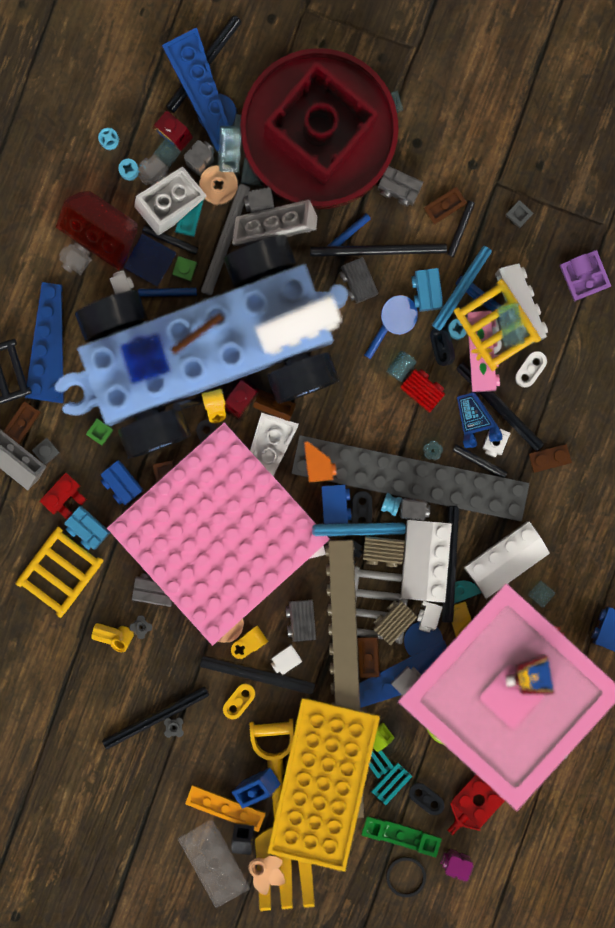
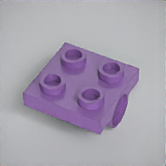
M597 250L578 256L560 265L574 301L611 287Z

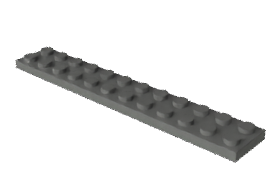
M299 436L292 474L308 477L304 442H309L330 458L331 463H335L336 475L333 476V480H328V482L423 500L444 506H458L459 509L522 521L530 483Z

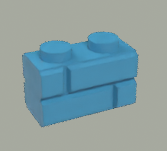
M439 269L415 271V276H411L412 288H416L417 295L414 296L415 307H419V312L442 309L443 300Z
M79 506L64 523L67 526L66 531L73 537L79 536L82 539L80 543L88 550L90 548L95 550L110 534V531L82 506Z

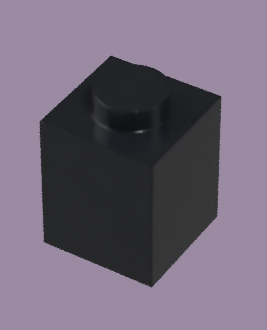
M234 823L232 853L251 855L254 841V826Z

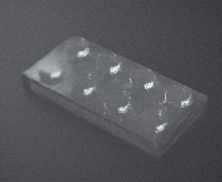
M213 819L178 838L215 908L250 890L247 880Z

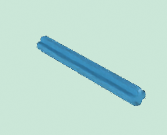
M486 246L481 248L434 320L432 326L435 329L441 330L490 256L492 252L490 248Z
M404 523L314 524L312 526V534L314 536L395 535L406 533V525Z

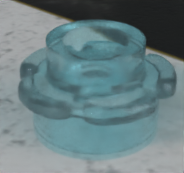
M430 441L429 444H425L423 449L425 457L429 460L439 459L441 457L440 454L443 452L442 446L436 441Z

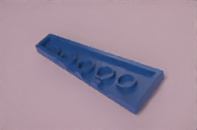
M194 28L163 44L162 48L217 152L233 144L234 139L211 74L197 28Z
M42 282L27 380V387L31 388L32 394L25 396V398L64 404V392L60 393L55 390V384L63 377L64 368L62 285Z
M445 640L380 672V677H370L360 682V708L400 696L401 693L391 684V681L407 666L410 669L414 667L423 675L446 650Z

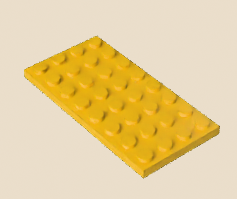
M302 698L269 844V854L345 872L379 723V715Z

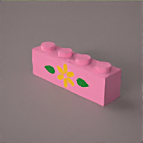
M491 311L469 312L467 319L473 325L490 314ZM496 319L476 331L482 342L493 335L492 327H496ZM468 336L472 392L496 391V386H500L499 374H495V370L491 371ZM497 342L487 348L492 358L498 356L494 355V347H497Z

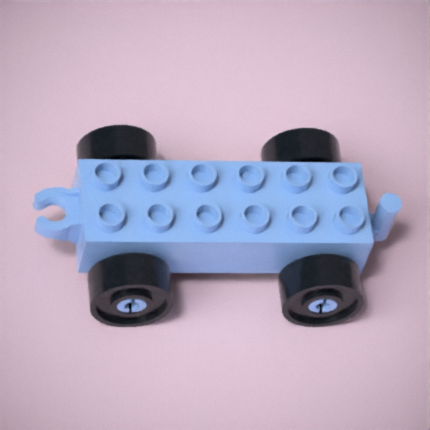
M279 235L249 244L224 257L223 260L233 287L239 289L147 323L145 322L148 320L137 290L118 293L88 304L75 312L84 341L93 342L78 348L86 370L80 373L66 374L55 384V390L60 393L67 391L73 385H78L84 390V398L79 403L65 404L63 411L66 414L76 416L83 415L91 411L92 408L99 406L105 424L109 426L135 417L136 422L118 430L128 459L168 447L191 436L182 410L176 411L171 409L161 412V407L282 362L285 367L267 375L277 404L300 398L339 382L340 379L330 352L309 357L308 354L333 344L330 331H327V329L319 331V336L312 339L305 337L300 340V344L291 348L289 345L284 346L281 352L271 356L270 353H265L256 332V327L331 295L336 308H342L348 297L346 288L342 285H334L331 287L330 292H316L306 265L293 268L297 263L287 236ZM217 313L222 315L224 318L222 321L177 354H173L170 349L172 346Z

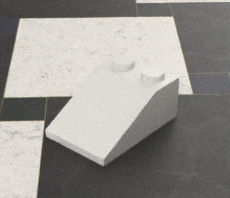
M182 166L138 194L134 207L154 232L160 235L174 226L205 199L207 195Z

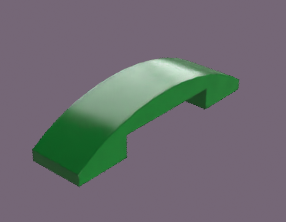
M366 816L361 836L378 841L383 840L432 857H437L442 838L430 833L371 816Z

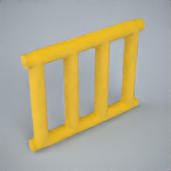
M503 279L497 282L498 285L463 308L453 310L491 371L496 370L498 364L532 342L536 343L542 340ZM502 292L508 302L471 325L465 315ZM513 308L519 318L482 342L476 331ZM524 325L530 335L495 358H492L487 348Z
M57 526L15 584L26 588L54 609L56 615L61 618L104 560L99 557L95 558L63 534V530ZM57 539L92 564L85 574L51 549ZM45 555L80 580L74 589H71L39 565ZM33 571H36L68 595L62 605L27 580Z

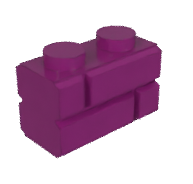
M452 849L448 850L447 853H443L440 862L446 875L454 878L457 876V879L464 882L469 879L474 866L470 856L463 853L459 854V852Z

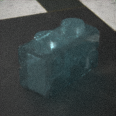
M220 126L218 167L221 172H239L240 127Z
M519 304L497 307L504 347L525 344Z

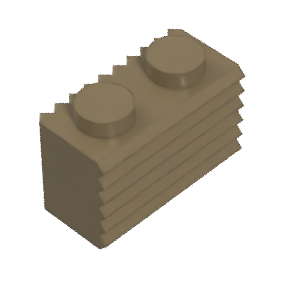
M365 536L363 560H367L366 564L378 565L379 561L386 562V566L398 567V564H402L405 541Z
M394 600L387 607L389 612L384 617L380 615L373 622L375 624L373 629L389 645L417 618V615L401 600L398 602Z

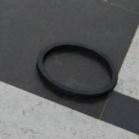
M402 857L395 860L389 866L386 878L388 886L393 893L401 897H412L423 889L426 882V873L419 861L410 857ZM405 860L416 863L423 873L421 886L410 894L397 892L392 887L389 879L393 866Z

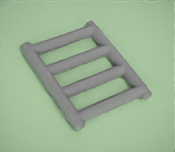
M355 566L356 600L357 597L391 601L401 600L407 606L408 599L401 598V594L358 589L359 577L402 582V574L361 570L360 567ZM356 608L358 617L377 619L380 615L384 617L388 613ZM357 628V636L379 637V639H383L375 630ZM404 632L395 640L396 643H403Z

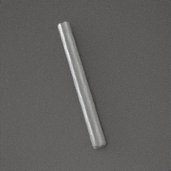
M240 184L237 189L201 292L204 294L212 295L224 263L223 259L228 252L233 238L236 217L241 215L245 204L244 197H247V192L250 191V187Z

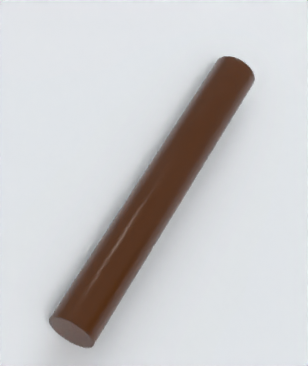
M217 313L170 348L174 355L224 318L220 313Z

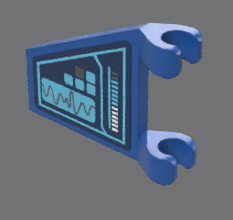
M476 393L457 397L464 431L463 445L465 448L476 447L477 441L473 433L489 429L490 441H501L503 439L498 425Z

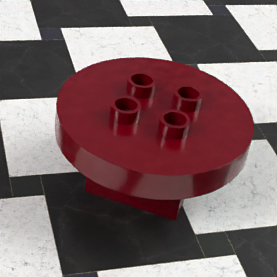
M312 48L301 50L275 61L261 73L252 85L244 102L241 115L242 148L254 176L266 189L268 187L271 188V193L289 204L310 199L314 209L340 207L359 199L370 191L386 172L393 158L398 140L397 110L384 81L370 66L360 59L333 49Z

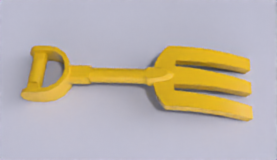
M293 718L289 719V722L254 725V722H250V738L253 750L258 756L267 760L268 768L272 769L281 783L272 794L273 826L283 786V758L291 750L295 733ZM290 734V743L287 748L275 754L262 750L256 740V737ZM273 827L264 830L255 838L256 858L265 859L270 856L268 849ZM277 856L283 861L278 869L282 871L285 877V883L279 885L282 909L293 908L292 859ZM298 861L303 906L315 907L312 864ZM257 864L258 871H262L260 864ZM271 885L267 895L259 892L260 911L271 910Z

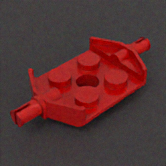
M475 774L450 802L455 822L447 831L454 835L462 826L480 831V828L505 800L482 778ZM482 795L484 802L481 805L474 804V796Z

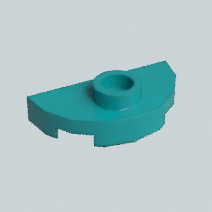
M465 580L456 581L454 604L482 592L472 582Z

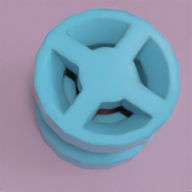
M104 128L100 131L98 138L102 147L107 150L115 149L119 144V136L112 128Z
M129 158L120 162L118 169L122 178L128 181L136 179L139 175V167L136 162Z
M458 319L453 320L448 326V331L453 339H461L467 334Z
M387 493L380 511H388L391 515L396 516L402 498H395Z

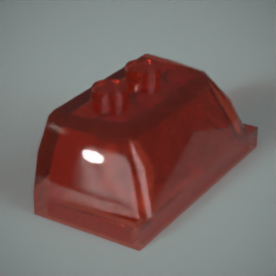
M90 191L78 192L68 197L64 201L56 224V228L119 271L125 264L137 234V223Z

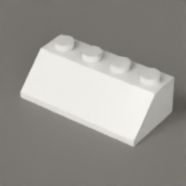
M310 199L237 216L232 241L233 245L244 247L274 236L286 235L290 237L316 230L317 215Z
M518 263L500 268L495 274L497 280H504L541 339L546 338V333H548L545 322L540 320L539 315H541L538 304H534L532 299L534 292L531 285L527 286L525 280L527 274L524 267H520ZM513 308L509 310L511 318L514 322L519 317L517 316ZM524 325L516 329L520 341L530 335Z
M331 295L256 327V332L265 353H270L272 356L281 352L284 346L289 345L291 348L300 344V340L305 337L312 339L319 336V331L324 329L331 331L338 328L341 318Z
M407 520L401 598L445 602L451 523Z
M525 522L466 564L464 569L487 599L550 553L532 524Z

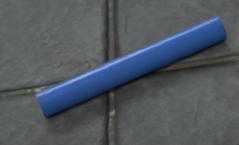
M367 213L364 214L328 246H340L371 220Z
M197 288L138 289L140 297L197 296Z
M384 325L381 326L364 355L369 359L372 358L388 331Z

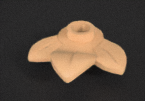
M268 856L265 859L255 858L249 864V872L254 877L253 885L261 894L267 895L270 885H282L285 883L284 874L278 869L283 861L277 856ZM257 864L262 866V871L256 869Z

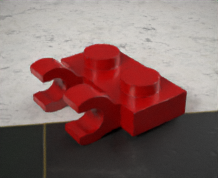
M65 473L39 502L53 515L59 511L63 517L69 519L73 513L64 504L71 497L80 505H83L87 499L77 491L81 485L68 473Z

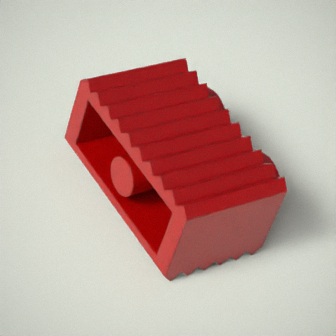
M415 369L400 386V389L430 413L445 395L443 392L444 388L436 381L434 384L429 381V375L422 369L419 371Z

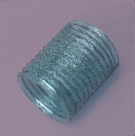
M400 351L386 372L398 381L404 382L417 361L404 351Z

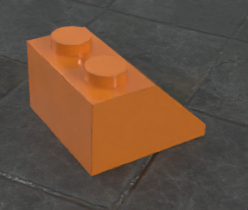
M304 442L309 483L333 480V476L336 475L335 463H331V459L311 443Z

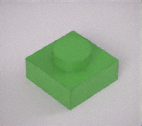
M178 256L172 275L192 281L197 262Z
M96 419L86 435L103 446L114 430L99 419Z

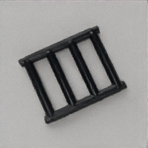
M15 338L1 342L0 351L8 349L20 390L9 393L0 363V390L2 393L0 404L32 394L31 388L27 387L18 358Z

